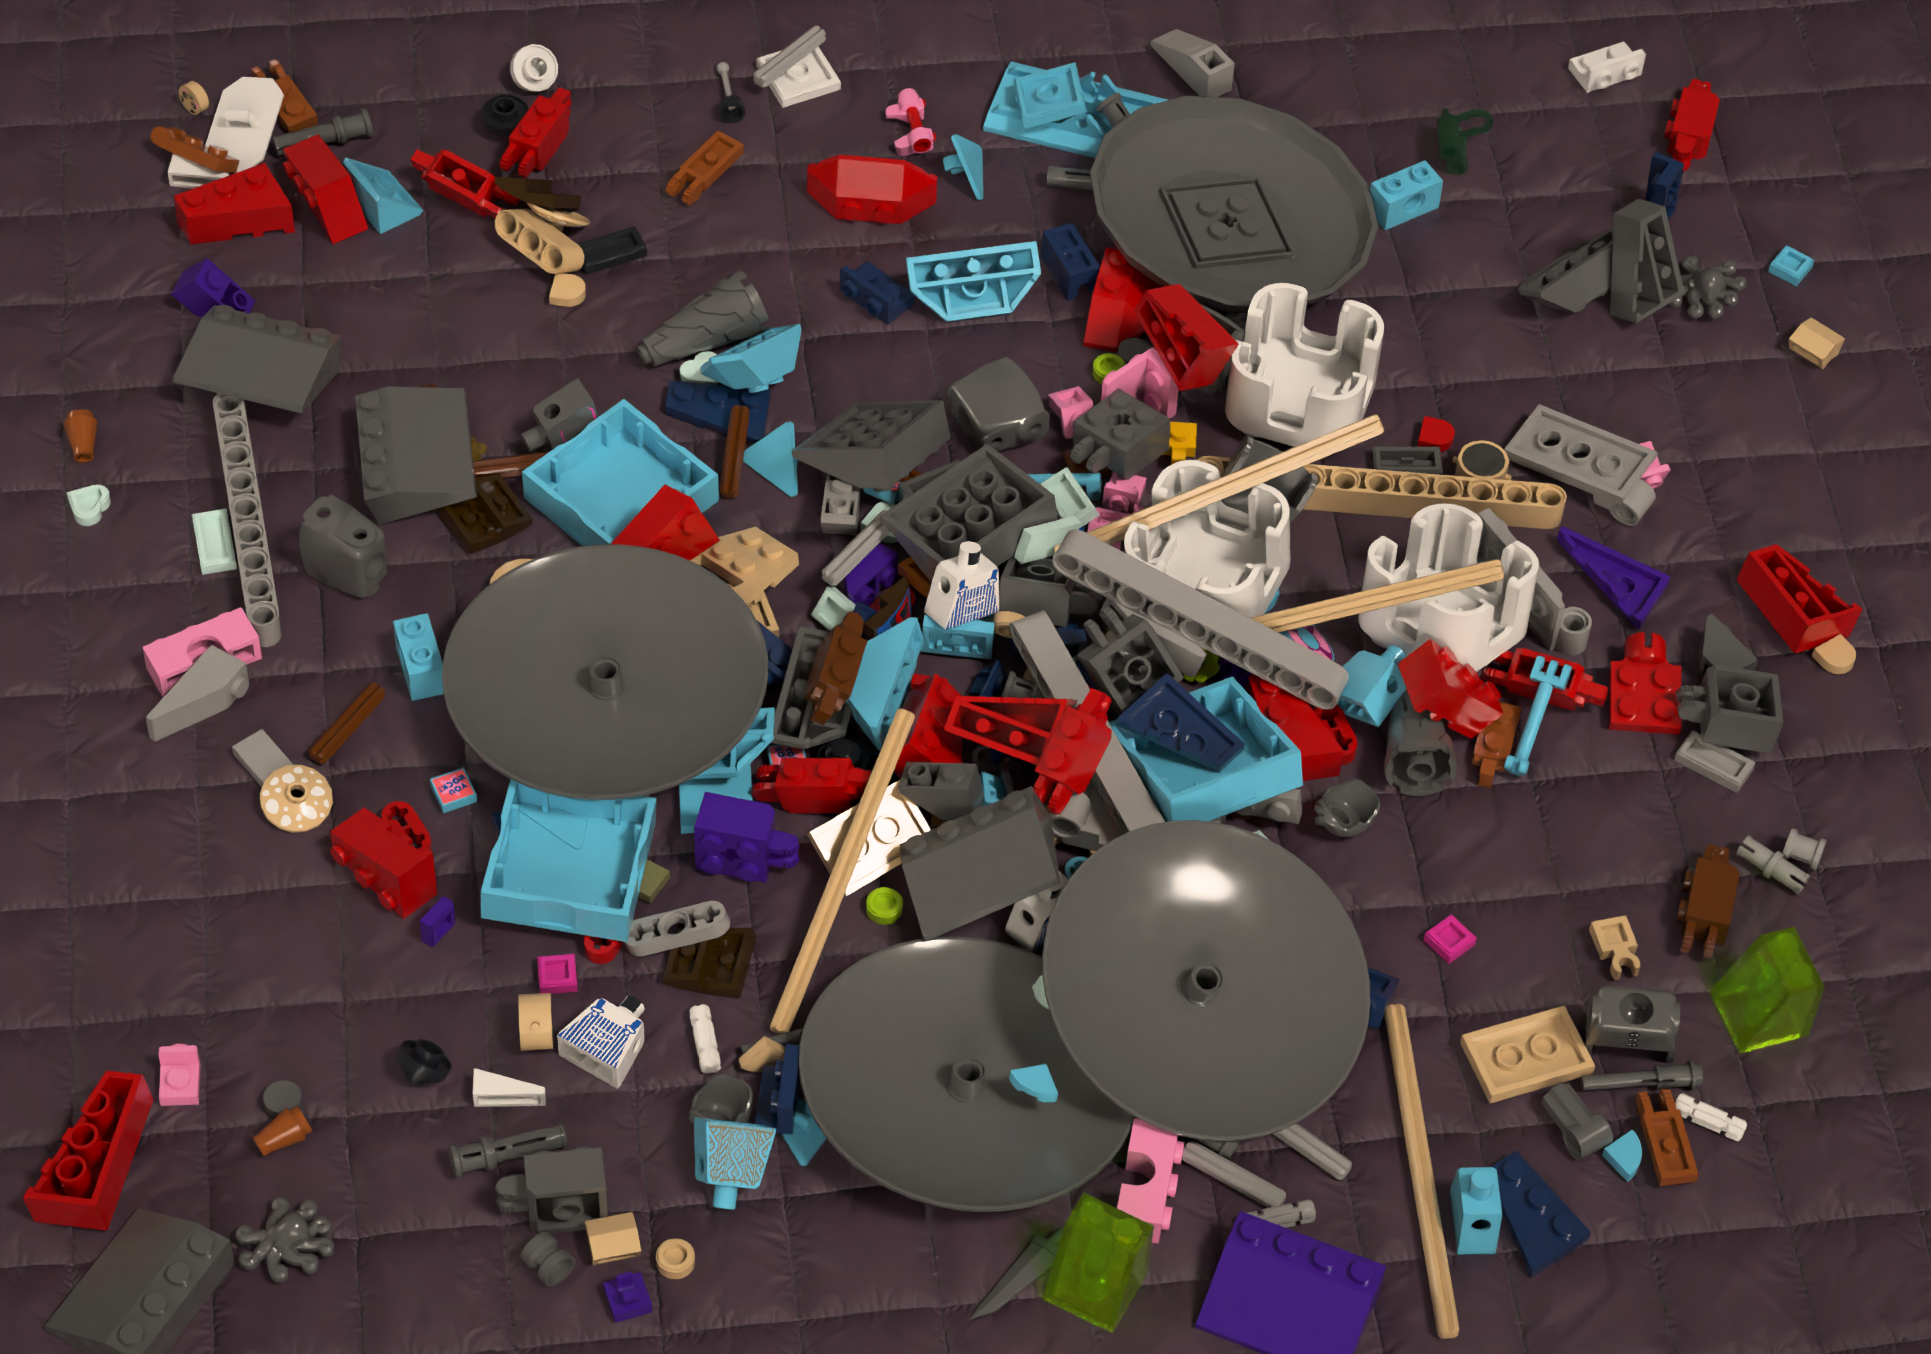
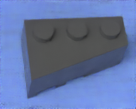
M1641 199L1635 200L1614 213L1610 315L1638 323L1685 294L1665 206Z

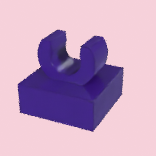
M629 1271L616 1275L614 1280L603 1282V1291L615 1323L652 1312V1303L641 1272L632 1274Z

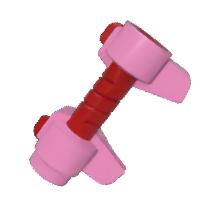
M911 88L904 89L898 94V104L886 108V118H896L908 122L911 128L909 134L894 141V147L899 156L931 151L936 140V134L930 128H924L921 121L924 119L926 101L923 98H919L916 91Z

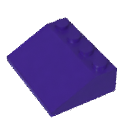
M1240 1211L1226 1241L1195 1328L1262 1354H1355L1382 1289L1386 1265Z

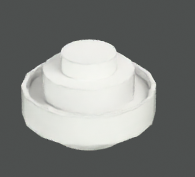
M531 44L520 48L513 55L510 62V73L513 81L519 88L526 92L536 93L548 89L555 82L558 75V64L555 56L549 49L542 45Z

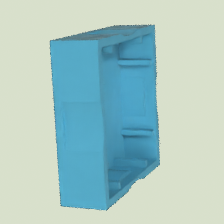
M625 399L589 423L576 437L564 444L558 445L522 471L524 499L581 546L610 545L664 484L692 497L702 513L719 501L718 474L685 447L674 443L666 437L654 422Z
M1233 676L1189 692L1245 743L1244 750L1220 773L1117 726L1116 720L1109 722L1165 822L1179 820L1211 821L1303 786L1301 751L1275 723L1261 713L1255 700Z
M511 779L501 813L500 835L491 851L481 889V918L628 942L656 824V798L639 796L616 800L574 799L538 791ZM522 803L542 806V812L548 813L549 807L563 809L573 814L589 816L582 848L576 850L521 813L519 805Z

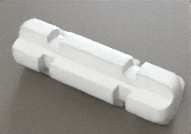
M705 1004L700 1006L694 1005L690 1008V1020L693 1026L700 1069L704 1074L716 1073L721 1068V1061L717 1051L718 1047L713 1022H711L710 1008Z
M1684 1093L1677 1097L1675 1101L1676 1109H1680L1683 1118L1687 1119L1690 1116L1692 1117V1122L1719 1134L1722 1130L1726 1132V1137L1735 1141H1740L1747 1128L1745 1120L1736 1116L1729 1118L1727 1117V1112L1702 1101L1697 1104L1694 1102L1695 1098Z

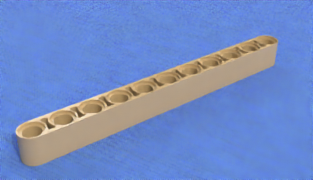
M1203 456L1198 458L1197 461L1215 466L1219 470L1221 478L1230 458ZM1314 464L1303 466L1309 473L1316 474L1318 480L1313 494L1303 508L1304 510L1413 518L1417 512L1427 506L1446 503L1465 507L1477 515L1479 512L1490 508L1498 518L1504 520L1507 526L1553 529L1561 523L1567 498L1563 488L1550 483Z

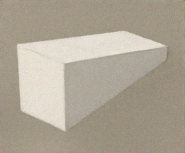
M174 153L168 169L169 185L174 187L193 189L229 176L228 173L212 170Z
M474 1068V1107L546 1106L545 1087Z

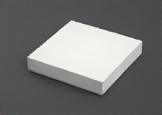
M818 46L769 84V87L782 108L841 90V81ZM781 51L757 58V68L762 67Z

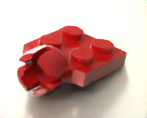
M1638 632L1628 636L1624 645V659L1610 662L1609 730L1680 734L1682 719L1678 717L1677 705L1680 702H1677L1676 690L1681 687V666L1669 664L1667 661L1666 641L1661 635L1651 632V645L1646 647L1645 632Z

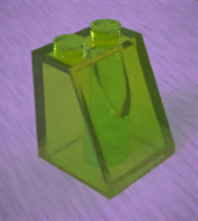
M1790 927L1760 935L1712 988L1711 995L1739 1053L1808 1036L1825 986L1795 927Z
M1083 1193L1065 1223L1043 1300L1113 1333L1148 1273L1154 1226Z

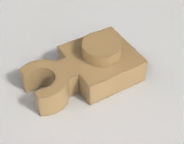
M1626 915L1591 922L1589 931L1600 959L1611 958L1612 960L1610 967L1612 977L1615 980L1620 979L1622 972L1620 966L1629 967L1632 975L1638 976L1640 961L1634 955L1638 944Z

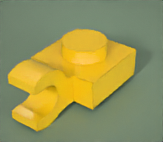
M1170 421L1169 450L1162 455L1171 456V465L1185 461L1186 457H1195L1197 423Z

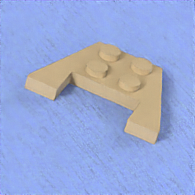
M757 527L718 537L720 539L718 543L690 560L700 566H705L733 584L735 587L732 589L744 600L747 606L750 603L756 605L762 599L761 593L769 585L775 587L799 565L797 552Z

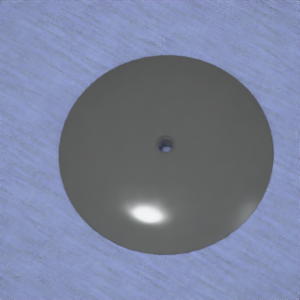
M620 544L590 545L556 551L521 564L487 586L460 616L446 645L442 668L443 692L449 715L466 744L483 761L506 777L529 788L552 795L584 800H616L656 793L686 782L711 768L724 758L751 728L761 709L768 682V655L761 628L744 600L727 583L702 566L680 556L661 550Z
M1179 820L1141 827L1113 839L1085 860L1066 883L1051 912L1045 932L1042 953V975L1047 1004L1058 1035L1070 1057L1102 1094L1121 1109L1149 1125L1179 1136L1198 1140L1241 1141L1263 1137L1284 1130L1318 1110L1346 1080L1357 1061L1369 1023L1371 1003L1367 962L1360 939L1341 902L1328 885L1309 866L1277 843L1236 826L1210 821ZM1196 979L1205 981L1209 986V990L1201 988Z
M935 937L928 941L917 939L879 950L844 970L828 985L811 1009L803 1028L799 1047L800 1083L808 1108L823 1135L849 1163L870 1179L894 1192L933 1206L974 1212H1001L1023 1209L1062 1197L1087 1183L1111 1162L1124 1144L1135 1117L1114 1104L1082 1073L1061 1041L1049 1009L1037 1002L1032 986L1042 975V956L1006 943L969 937ZM1046 1064L1058 1092L1057 1101L1040 1102L1037 1101L1038 1097L1029 1095L1022 1090L1019 1092L1009 1080L1010 1070Z

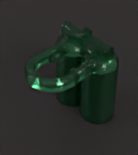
M1447 108L1442 110V115L1436 122L1439 157L1446 162V171L1449 174L1462 175L1468 170L1466 138L1483 134L1492 128L1493 117L1488 111L1472 109L1453 115L1449 113ZM1473 117H1483L1486 119V123L1482 126L1471 127V129L1467 130L1459 129V122L1468 121Z

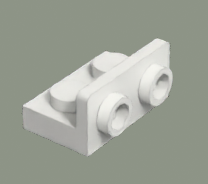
M1621 42L1570 59L1568 69L1588 93L1642 75L1646 53L1642 49L1632 52L1625 42Z

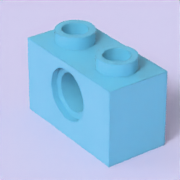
M1426 160L1371 183L1370 193L1377 222L1384 230L1439 208L1443 180Z
M428 613L394 620L396 650L411 700L415 701L444 694L442 683L443 662Z

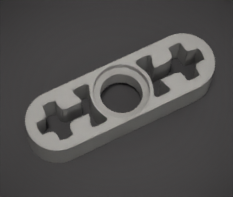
M707 901L633 920L628 942L624 943L632 955L646 956L718 938L729 929L730 918L720 902ZM676 923L685 924L681 932L677 934L667 933L672 925Z

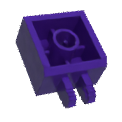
M710 792L704 793L694 826L695 869L703 870L709 874L739 877L749 882L759 881L766 883L771 866L791 869V867H794L799 862L798 837H795L792 833L787 834V832L775 830V811L770 804Z

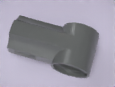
M1558 1084L1543 1096L1542 1106L1561 1129L1563 1142L1575 1159L1580 1160L1613 1142L1612 1130L1606 1119L1599 1113L1592 1114L1570 1084Z

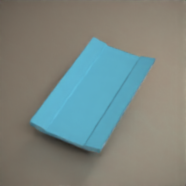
M1011 61L990 106L983 125V131L1096 158L1104 135L1112 129L1103 113H1098L1096 107L1103 100L1119 92L1122 96V103L1128 112L1132 114L1138 108L1164 102L1168 99L1118 88L1107 75H1103L1102 83L1094 82L1093 79L1096 73L1090 72L1080 78L1087 109L1086 113L1025 129L1014 79L1045 71V69Z

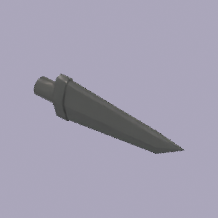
M1059 1227L1048 1239L1037 1235L980 1304L970 1319L995 1313L1057 1262H1060L1066 1256L1065 1252L1060 1248L1070 1239L1069 1233L1064 1228Z

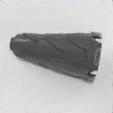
M742 270L731 273L710 290L683 307L670 319L663 322L660 327L641 338V345L637 347V350L644 364L651 363L656 367L674 359L679 360L692 354L719 348L769 330L770 325L764 324L769 321V318L752 283L745 287L741 283V280L748 276Z
M1407 689L1391 709L1384 762L1385 776L1392 788L1393 783L1399 786V791L1402 794L1410 796L1432 795L1444 790L1443 783L1450 778V784L1453 782L1457 774V759L1451 737L1445 731L1442 719L1438 722L1432 720L1430 717L1432 712L1426 709L1421 713L1414 711Z

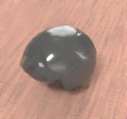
M1353 779L1332 786L1324 792L1323 797L1314 806V810L1318 814L1315 818V824L1324 826L1330 833L1339 837L1360 835L1369 829L1378 816L1380 800L1371 787L1361 780Z
M715 1075L694 1095L692 1110L689 1112V1121L694 1124L695 1117L748 1123L753 1105L752 1089L747 1083L732 1075Z

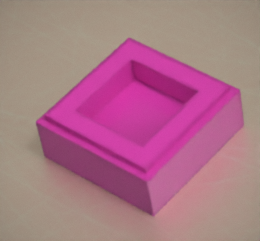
M1451 914L1424 934L1423 940L1450 964L1472 948L1477 938Z
M575 954L537 957L540 993L578 992Z

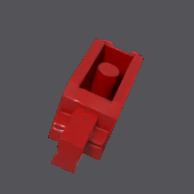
M1692 79L1689 87H1683L1680 99L1674 98L1670 117L1675 118V121L1668 120L1664 139L1670 140L1667 153L1673 154L1672 159L1684 163L1683 172L1690 168L1692 159L1699 160L1706 157L1720 102L1718 96L1715 93H1711V82L1700 81L1699 79Z
M559 87L550 98L540 95L537 97L509 136V146L500 159V169L509 171L518 162L520 163L518 175L526 178L533 169L543 170L567 137L569 116L571 114V109L569 108L572 105V100L570 99L571 91Z
M417 149L410 159L413 167L423 173L421 177L428 183L431 190L484 218L486 215H489L496 219L498 213L504 210L494 204L497 198L514 206L520 200L496 185L495 177L491 173L446 149H441L434 157Z
M1516 648L1515 653L1506 651L1493 660L1494 662L1510 666L1508 673L1485 667L1480 675L1483 680L1507 687V692L1534 700L1540 683L1530 680V674L1539 655L1545 657V663L1541 670L1543 672H1547L1551 660L1559 662L1555 676L1560 677L1565 664L1572 666L1565 691L1553 687L1548 704L1575 711L1577 706L1584 707L1585 702L1604 707L1608 695V688L1592 682L1593 676L1585 674V668L1580 664L1525 648Z
M1091 688L1082 704H1078L1075 709L1067 706L1035 769L1039 777L1034 785V790L1042 804H1045L1056 785L1048 802V810L1057 815L1064 811L1073 793L1080 795L1086 790L1111 740L1112 730L1106 726L1108 719L1106 713L1112 699L1096 689Z
M781 758L780 765H761V767L757 768L756 778L761 782L754 784L751 793L754 796L753 798L760 802H780L782 808L790 813H843L853 807L854 799L862 798L872 771L854 767L851 758Z

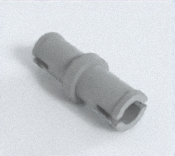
M1750 835L1745 838L1743 843L1753 849L1755 853L1748 851L1740 845L1736 855L1741 856L1763 871L1762 875L1766 878L1773 877L1798 895L1804 887L1793 880L1792 877L1794 876L1806 884L1811 875L1785 860L1784 854L1780 851L1774 853L1754 840Z

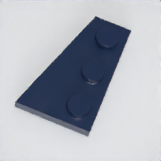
M670 381L665 411L667 416L702 429L707 426L722 431L723 436L727 437L731 408L734 405L747 406L750 416L746 440L750 441L752 446L765 437L771 390L749 393L748 388L733 389L729 386Z
M1168 673L1116 719L1117 726L1218 773L1245 748L1243 741Z
M1517 1151L1491 1166L1497 1170L1502 1216L1506 1217L1513 1233L1512 1239L1516 1248L1521 1250L1526 1261L1525 1268L1530 1279L1589 1240L1591 1231Z

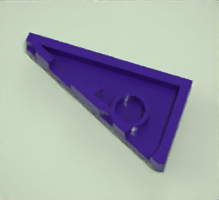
M1562 526L1556 540L1630 623L1640 630L1668 587L1671 576Z

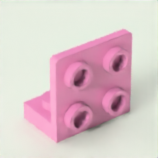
M1153 347L1143 354L1135 355L1128 364L1117 371L1110 372L1103 380L1101 401L1117 389H1121L1168 418L1176 415L1179 389L1158 352Z

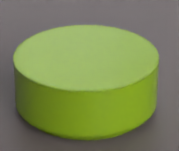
M1102 354L1093 362V378L1102 385L1104 378L1110 372L1119 370L1126 365V362L1116 354Z
M880 887L869 893L866 899V913L873 922L888 925L896 922L901 917L903 899L896 890Z

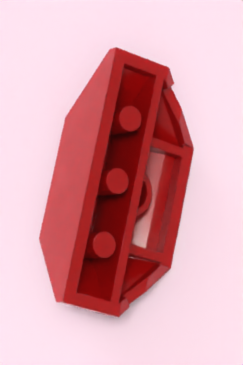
M839 154L824 159L817 164H809L807 167V193L836 219L902 224L933 206L937 201L938 176L932 173L928 174L922 168L906 160Z
M1110 246L1105 249L1092 295L1083 342L1085 347L1117 352L1120 343L1125 339L1138 338L1146 333L1134 309L1146 290L1161 287L1131 266L1117 247Z

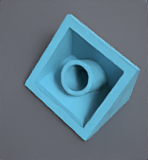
M345 158L342 162L343 167L350 174L364 216L379 234L397 227L423 212L419 204L390 171L350 158Z

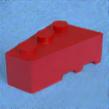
M319 134L283 149L287 161L282 163L288 179L290 181L293 180L299 194L304 195L308 206L313 210L332 244L369 229L350 174Z
M265 163L173 196L177 223L190 244L232 240V235L253 233V237L264 236V231L284 229L285 234L295 233L292 205Z
M1181 284L1146 290L1134 309L1179 391L1212 385L1239 345Z
M664 484L610 545L641 546L661 550L690 561L718 543L720 539L692 497Z
M1774 544L1749 552L1736 581L1794 654L1818 647L1839 634L1844 638L1850 637L1863 609L1856 603H1853L1851 606L1835 595L1836 588L1829 583L1823 586L1809 575L1811 569L1779 545Z
M956 696L944 730L1038 765L1067 706L1075 709L1078 700Z

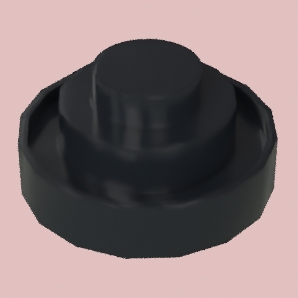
M505 94L494 96L482 106V123L484 128L492 134L510 136L529 108L527 103L517 96Z
M849 736L825 742L818 750L817 758H851L853 766L863 770H869L871 763L867 746L861 740Z
M424 1039L403 1041L395 1055L404 1072V1077L409 1082L419 1086H423L425 1083L444 1082L452 1068L451 1062L444 1055L445 1053L442 1048Z

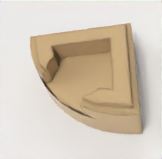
M764 1036L738 1060L741 1068L744 1070L763 1072L765 1065L776 1066L777 1059H784L785 1047Z

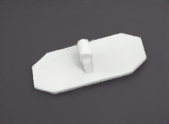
M242 77L222 92L205 146L215 145L229 150L228 156L240 160L237 172L254 167L264 160L284 98L283 92L274 79Z

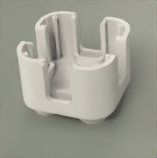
M1275 283L1260 289L1254 295L1248 309L1244 342L1236 340L1239 345L1231 356L1225 413L1230 423L1248 436L1261 437L1296 447L1363 419L1376 383L1384 334V323L1381 316L1364 303L1346 300L1339 315L1337 335L1329 336L1308 330L1304 326L1308 292L1304 287L1289 283Z
M1197 460L1180 461L1168 466L1160 473L1153 485L1152 505L1220 478L1219 470L1211 464ZM1261 483L1254 486L1248 495L1249 514L1228 507L1220 500L1156 526L1150 532L1149 526L1133 521L1125 534V553L1249 618L1264 615L1290 567L1289 504L1280 491L1272 486Z
M1441 503L1423 508L1411 520L1405 560L1397 569L1394 570L1398 548L1397 543L1386 536H1381L1370 545L1362 591L1477 564V554L1483 526L1481 518L1471 510L1455 504ZM1514 541L1502 551L1501 563L1504 569V579L1358 614L1359 625L1371 637L1372 641L1380 647L1388 649L1390 645H1395L1406 656L1431 638L1440 647L1447 646L1450 648L1461 664L1465 665L1468 663L1477 672L1520 642L1526 635L1539 568L1538 558L1528 546L1520 541Z

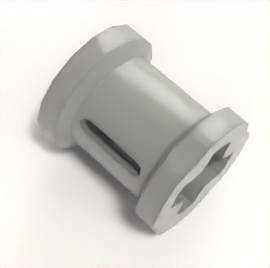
M1792 828L1783 850L1784 859L1787 860L1790 857L1810 864V868L1816 870L1827 840L1821 838L1817 841L1798 834L1797 829Z

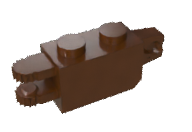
M854 611L847 613L842 619L843 621L837 624L818 646L803 693L804 698L814 702L810 720L824 725L826 720L830 719L833 712H839L842 705L851 696L865 651L867 640L861 638L864 621L861 615Z
M1707 844L1702 858L1698 857L1694 871L1687 870L1682 891L1689 892L1688 900L1681 898L1676 920L1683 921L1680 936H1683L1681 952L1689 953L1694 939L1705 941L1703 957L1710 959L1712 958L1715 944L1724 946L1730 927L1740 876L1737 868L1729 864V848Z

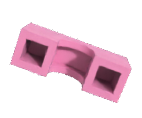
M241 607L222 613L216 618L201 624L190 626L166 638L157 639L151 644L142 647L146 669L162 697L171 690L210 645L240 659L246 665L262 659L259 636Z
M1134 1118L1126 1170L1141 1173L1150 1181L1143 1185L1121 1184L1113 1236L1159 1244L1161 1229L1169 1230L1173 1207L1166 1206L1167 1196L1175 1198L1179 1175L1172 1174L1173 1164L1181 1165L1185 1142L1177 1141L1178 1135L1158 1129Z

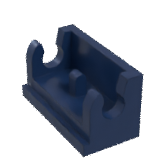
M1070 223L1043 231L1040 256L1067 301L1076 299L1078 288L1086 283L1085 286L1088 292H1092L1095 288L1100 266L1075 225Z

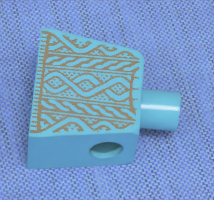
M695 1117V1177L698 1181L715 1185L713 1207L735 1209L738 1187L758 1189L775 1137V1128L759 1124Z

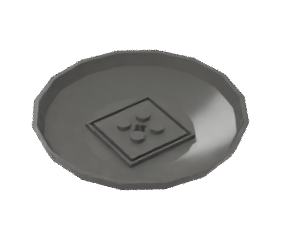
M1182 96L1138 108L1104 135L1090 171L1097 214L1101 226L1126 261L1161 287L1181 284L1198 303L1224 312L1248 313L1254 295L1263 287L1275 283H1289L1304 287L1308 292L1306 305L1325 300L1367 264L1378 229L1369 185L1339 146L1295 116L1241 98Z

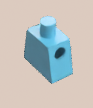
M1390 645L1381 656L1365 650L1359 651L1342 666L1348 672L1349 680L1337 705L1343 710L1345 715L1377 727L1382 724L1396 701L1406 690L1401 672L1398 669V663L1407 656L1399 647Z
M1493 1167L1459 1168L1450 1187L1457 1255L1495 1254L1502 1219L1497 1170ZM1477 1220H1482L1480 1229L1472 1227V1224Z

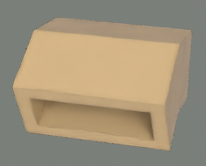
M1809 318L1801 323L1789 338V349L1824 369L1829 361L1838 355L1845 338L1815 319Z
M633 1212L585 1221L586 1236L593 1265L641 1256L642 1250Z

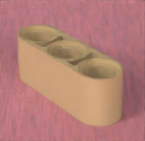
M502 210L496 216L495 229L497 234L546 272L551 274L577 272L582 268L584 263L582 248L532 210Z

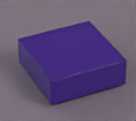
M442 896L419 920L422 942L430 947L435 946L456 924L453 901L445 896Z

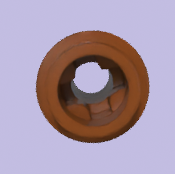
M79 409L71 411L66 415V420L63 423L73 452V458L79 463L90 462L94 459L98 421L89 410Z
M296 1105L290 1110L286 1107L252 1138L265 1157L271 1152L307 1140L305 1136L313 1132V1130Z

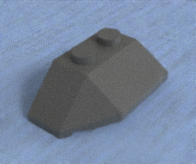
M1610 227L1603 231L1600 236L1589 239L1523 281L1518 288L1520 295L1551 308L1575 313L1583 310L1586 304L1594 298L1607 294L1609 288H1611L1613 228Z
M802 626L798 627L775 712L774 739L771 743L806 749L846 736L852 713L849 704L845 702L839 712H833L830 719H827L826 723L821 725L810 720L814 702L803 697L817 648L830 632Z

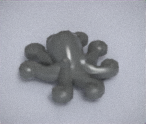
M1686 257L1682 262L1684 271L1689 274L1681 275L1685 294L1668 305L1677 308L1682 305V297L1687 296L1689 304L1687 314L1690 318L1697 319L1704 314L1703 305H1706L1708 308V316L1710 318L1716 319L1721 317L1724 313V307L1719 301H1724V305L1727 307L1735 306L1738 303L1736 292L1746 288L1747 281L1745 277L1741 275L1734 278L1728 277L1736 273L1737 269L1735 262L1732 260H1726L1721 266H1713L1704 270L1698 268L1699 262L1697 257Z
M274 1198L271 1202L273 1212L266 1222V1229L252 1231L248 1225L244 1224L237 1228L235 1236L238 1243L241 1245L258 1244L253 1252L243 1251L240 1254L239 1263L241 1267L246 1270H253L266 1258L269 1276L276 1283L284 1282L288 1279V1268L283 1264H279L281 1260L290 1265L301 1266L306 1274H312L318 1270V1258L312 1253L303 1252H318L323 1257H329L335 1250L334 1243L329 1237L313 1239L316 1235L327 1236L331 1233L332 1225L326 1217L315 1218L318 1209L317 1204L312 1199L302 1201L300 1210L290 1212V1204L286 1198ZM315 1218L309 1225H307L306 1221Z

